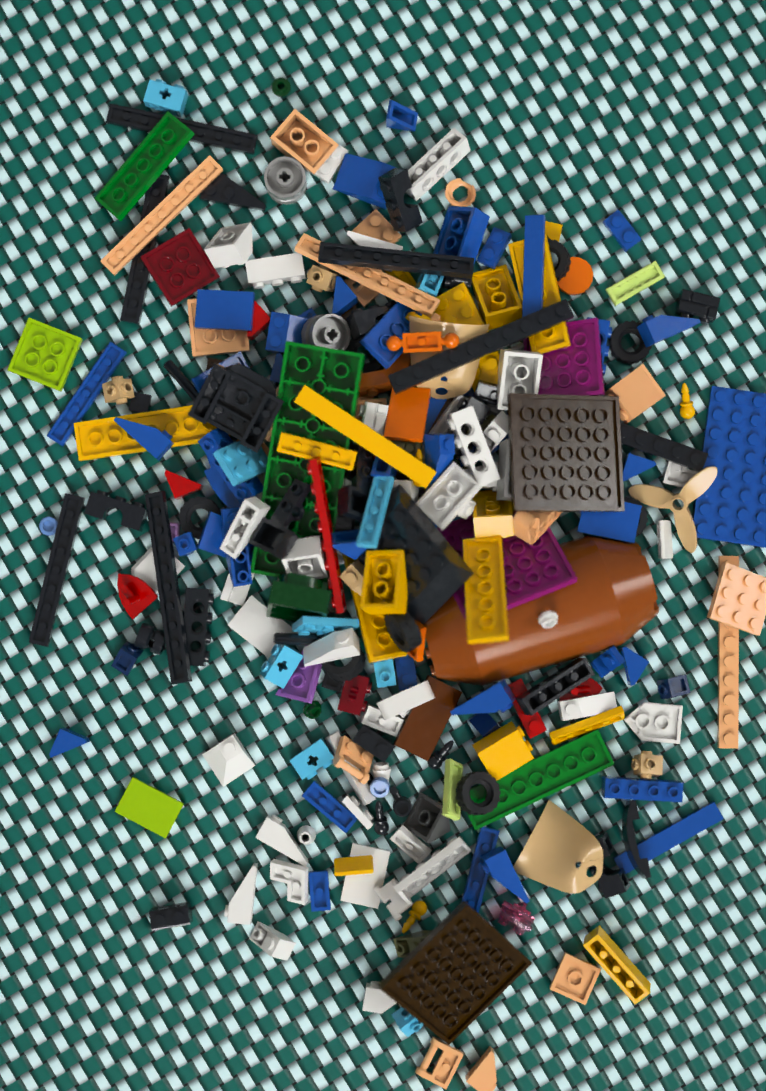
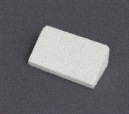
M659 520L656 522L658 558L672 559L671 521Z

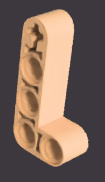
M517 511L512 522L514 535L532 545L562 512Z

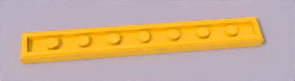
M304 385L296 397L295 403L424 488H427L437 471L308 386Z

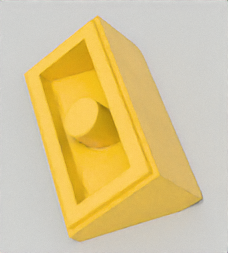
M371 855L334 859L335 876L374 872L373 857Z

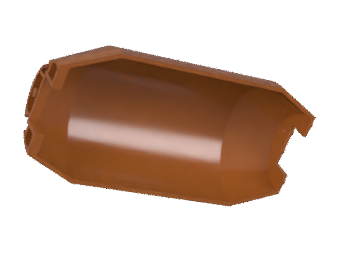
M591 535L560 543L559 545L577 576V582L507 610L508 641L468 644L467 624L452 596L423 624L426 627L425 639L428 645L424 649L427 659H432L433 665L429 666L432 677L436 676L439 680L484 686L604 651L612 646L623 645L659 613L654 581L645 555L641 553V547L637 542L633 544ZM544 611L556 612L558 619L555 626L543 628L539 624L538 618Z

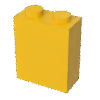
M512 721L472 745L488 773L496 780L501 779L534 759L531 754L532 746L528 740L524 741L522 738L525 736L520 726L515 727Z

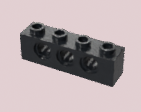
M186 588L184 627L191 666H206V662H209L210 659L207 643L211 642V632H208L209 624H212L213 619L210 605L214 603V593H211V589ZM198 602L204 605L202 613H197L194 609ZM197 621L203 625V629L199 633L193 629V625ZM194 641L201 643V649L198 652L192 649Z
M577 658L515 699L523 713L532 716L594 676L595 673L586 658Z

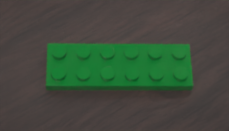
M167 111L94 199L118 220L122 221L195 133Z

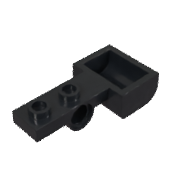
M355 444L354 451L358 452L353 471L347 470L346 478L352 481V486L347 485L338 490L337 512L340 515L362 522L372 485L370 474L373 467V453L361 445Z
M295 478L271 519L263 517L249 543L279 559L285 558L298 539V536L289 530L288 527L292 521H299L303 517L304 507L302 504L309 494L311 486Z

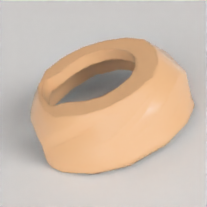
M456 178L446 185L445 196L452 206L467 207L474 202L476 190L473 185L471 186L462 181L461 178ZM459 186L468 189V196L463 202H458L453 197L454 190Z

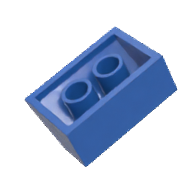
M449 206L433 254L474 258L475 264L490 216L476 207Z

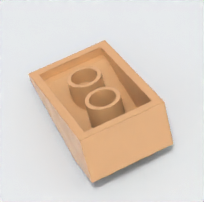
M296 109L291 112L270 137L271 143L286 157H292L299 161L303 168L313 174L319 170L339 146V144Z
M644 364L640 365L605 392V396H619L620 420L625 424L666 396Z

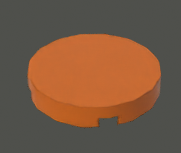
M570 257L571 265L569 272L560 281H557V284L562 292L568 295H579L589 289L593 281V271L586 260L580 257Z

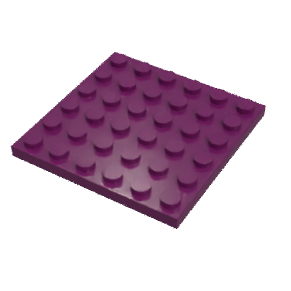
M473 514L468 516L466 520L460 518L450 522L443 531L439 527L437 528L463 560V539L475 538ZM550 527L532 545L515 535L502 538L507 610L577 582V576ZM464 583L453 597L467 624Z

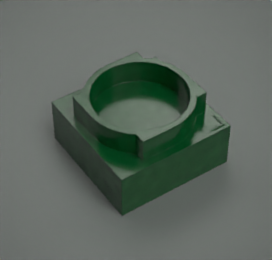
M289 572L288 574L279 575L277 581L273 580L266 617L296 622L302 616L326 617L331 591L327 590L328 582Z

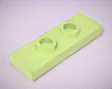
M654 261L608 287L606 292L614 306H617L664 279L665 276L657 262Z
M450 758L445 760L442 815L456 821L460 820L461 807L456 800L455 790L457 783L461 780L460 778L463 777V764Z

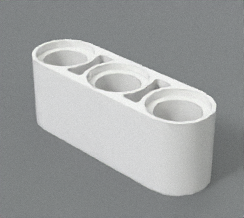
M427 680L377 702V706L385 721L436 697Z

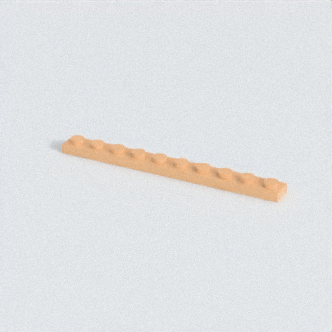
M718 556V577L722 563L727 562L739 567V556ZM718 622L717 748L738 749L739 629Z

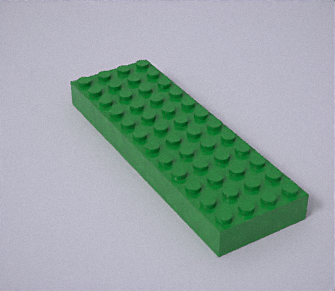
M286 341L278 397L284 400V403L273 422L261 500L270 506L265 518L271 519L295 478L310 486L313 483L312 475H309L307 464L310 463L308 459L277 451L281 432L346 449L351 448L352 440L295 403L296 397L304 385H306L353 417H356L366 354ZM321 463L333 532H335L338 515L337 495L338 490L345 485L347 469ZM311 490L302 504L304 507L303 517L299 521H292L288 529L295 533L298 539L320 535L321 540H323V535L318 530L319 513L316 514L314 502H317L316 496L312 494ZM254 546L251 573L274 577L287 574L282 559ZM328 578L319 579L323 582H328Z

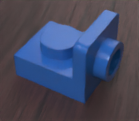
M191 532L173 538L179 556H187L197 550Z
M612 646L590 664L598 675L603 678L624 663L625 659L616 647Z

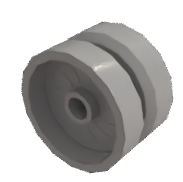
M278 157L271 161L265 169V186L267 193L274 201L288 205L296 203L303 197L306 192L307 181L305 170L299 161L292 157Z
M336 314L315 315L309 318L303 325L301 332L303 344L344 351L348 347L351 338L347 322Z

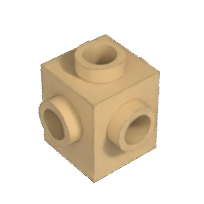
M322 264L320 266L312 265L308 270L306 283L311 284L312 289L322 292L325 290L333 292L336 276H339V274Z
M115 376L111 378L112 381L102 384L105 403L120 405L128 403V399L135 397L131 379Z
M641 751V754L635 755L632 759L633 775H638L640 779L645 780L663 775V756L652 755V751Z

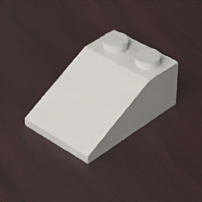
M511 349L500 350L497 409L508 410L507 395L509 393L538 394L543 359L541 353Z

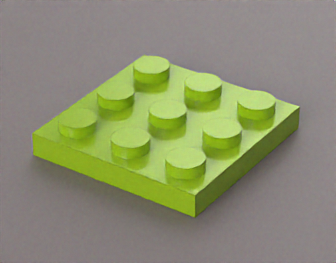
M28 318L7 370L62 392L83 339Z

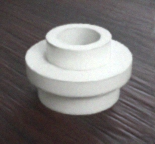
M550 610L544 611L538 618L539 624L543 628H551L557 624L558 615Z

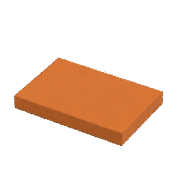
M413 387L395 394L392 388L384 431L385 438L392 441L423 443L431 389Z

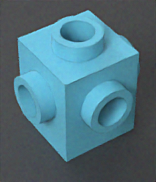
M400 1007L399 1010L392 1014L397 1026L407 1037L424 1026L403 1007Z

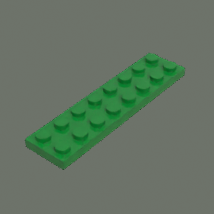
M593 730L538 756L497 780L496 782L499 784V790L501 791L498 806L491 813L485 815L467 814L474 829H480L614 765L599 730ZM481 784L470 789V798L475 803H481L486 798V789Z

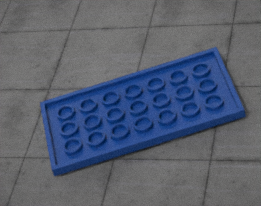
M711 386L702 451L708 453L703 469L709 466H716L718 473L710 487L700 497L695 499L692 518L695 523L697 538L766 548V394Z

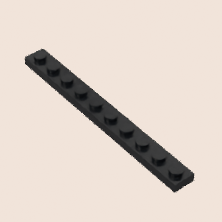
M564 299L462 343L455 348L448 349L390 374L388 379L395 394H399L568 321L574 315L567 300Z
M165 491L146 494L145 500L171 685L191 682L192 676Z

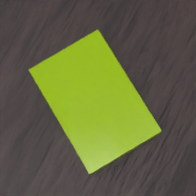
M132 777L115 812L167 838L184 803Z

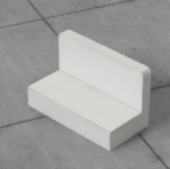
M251 573V575H252V581H253V578H254L255 573ZM228 574L220 599L243 606L251 584L233 587L230 574Z

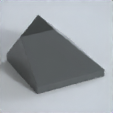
M420 792L403 826L427 843H431L451 831L449 818L442 815L443 803Z

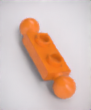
M442 331L402 333V339L398 336H390L386 341V345L391 351H397L403 347V353L443 351V345L448 348L457 347L459 337L455 333H448L445 337H442Z

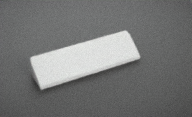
M338 731L325 738L334 756L341 737ZM342 769L362 806L368 805L376 799L371 793L368 783L362 784L358 781V778Z

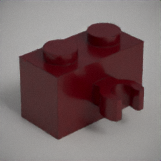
M358 674L356 678L345 681L337 710L359 716L361 712H365L367 701L364 700L365 694H370L372 682H369L370 677Z

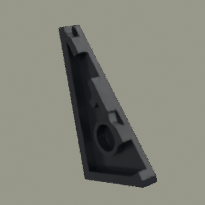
M220 173L200 193V200L266 211V204L223 173Z

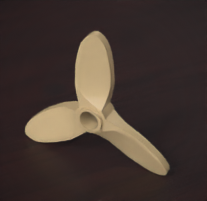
M716 466L702 469L684 485L680 493L674 494L662 487L648 484L633 485L628 489V492L632 498L639 500L643 504L655 508L670 509L674 513L675 526L682 545L688 552L693 553L697 548V531L688 506L689 503L700 497L710 487L717 476L718 469ZM674 500H682L684 506L677 507Z

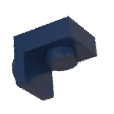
M127 641L120 648L111 666L128 676L137 659L142 655L143 650L135 647L134 643Z
M686 674L657 680L661 699L674 698L691 693Z

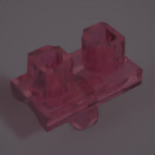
M504 900L500 909L498 923L507 926L509 921L515 924L513 930L517 934L523 935L526 931H531L535 918L530 915V911L526 910L527 903L522 902L519 906L516 903L512 905Z

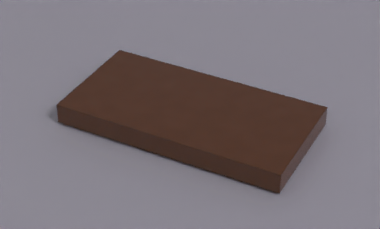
M427 675L425 681L428 680L436 698L410 710L393 743L426 761L429 760L451 716L450 711L455 708L462 694L461 691Z

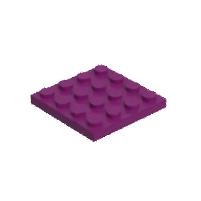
M591 318L566 322L571 346L542 354L538 394L605 395L599 319ZM528 337L523 340L524 351H532Z

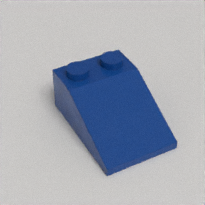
M346 153L333 190L386 210V202L380 189L378 177L396 167Z
M271 312L265 350L271 353L280 352V354L284 355L286 341L302 343L301 332L308 318Z
M503 679L454 708L450 713L451 715L495 713L499 710L503 713L514 705L512 702L516 699L507 682Z

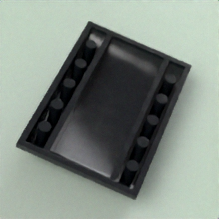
M398 485L391 492L377 548H367L358 557L365 567L366 551L404 550L408 591L406 611L410 613L413 619L423 624L474 574L401 485Z

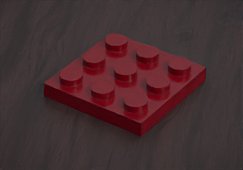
M190 228L140 257L171 307L196 293L198 289H202L220 278Z

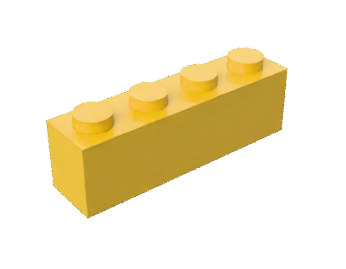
M600 925L585 936L583 946L634 1004L650 994L651 983Z

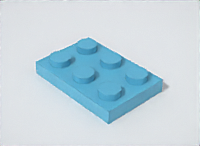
M238 441L213 453L233 487L266 473L268 457L262 447L256 453Z
M302 616L292 624V632H297L298 635L302 636L315 633L317 636L325 637L335 631L349 628L357 629L359 627V619Z

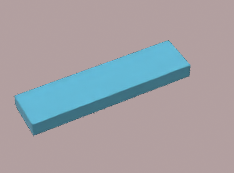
M374 476L356 541V545L359 548H377L394 483L393 476Z

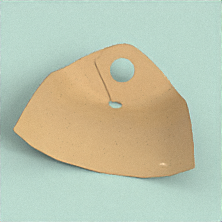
M409 315L410 333L442 331V337H445L448 333H455L459 337L458 345L487 333L490 325L439 322ZM443 345V351L410 353L411 365L451 348ZM480 359L417 385V388L431 389V397L444 400L461 396L472 387ZM445 376L447 381H441V378ZM445 388L448 392L445 395H439L436 393V389Z
M548 800L513 867L516 873L557 890L573 894L581 893L601 877L603 849L599 841L584 826ZM576 862H581L579 868H576ZM594 865L597 869L594 876L588 877L586 874L587 869Z

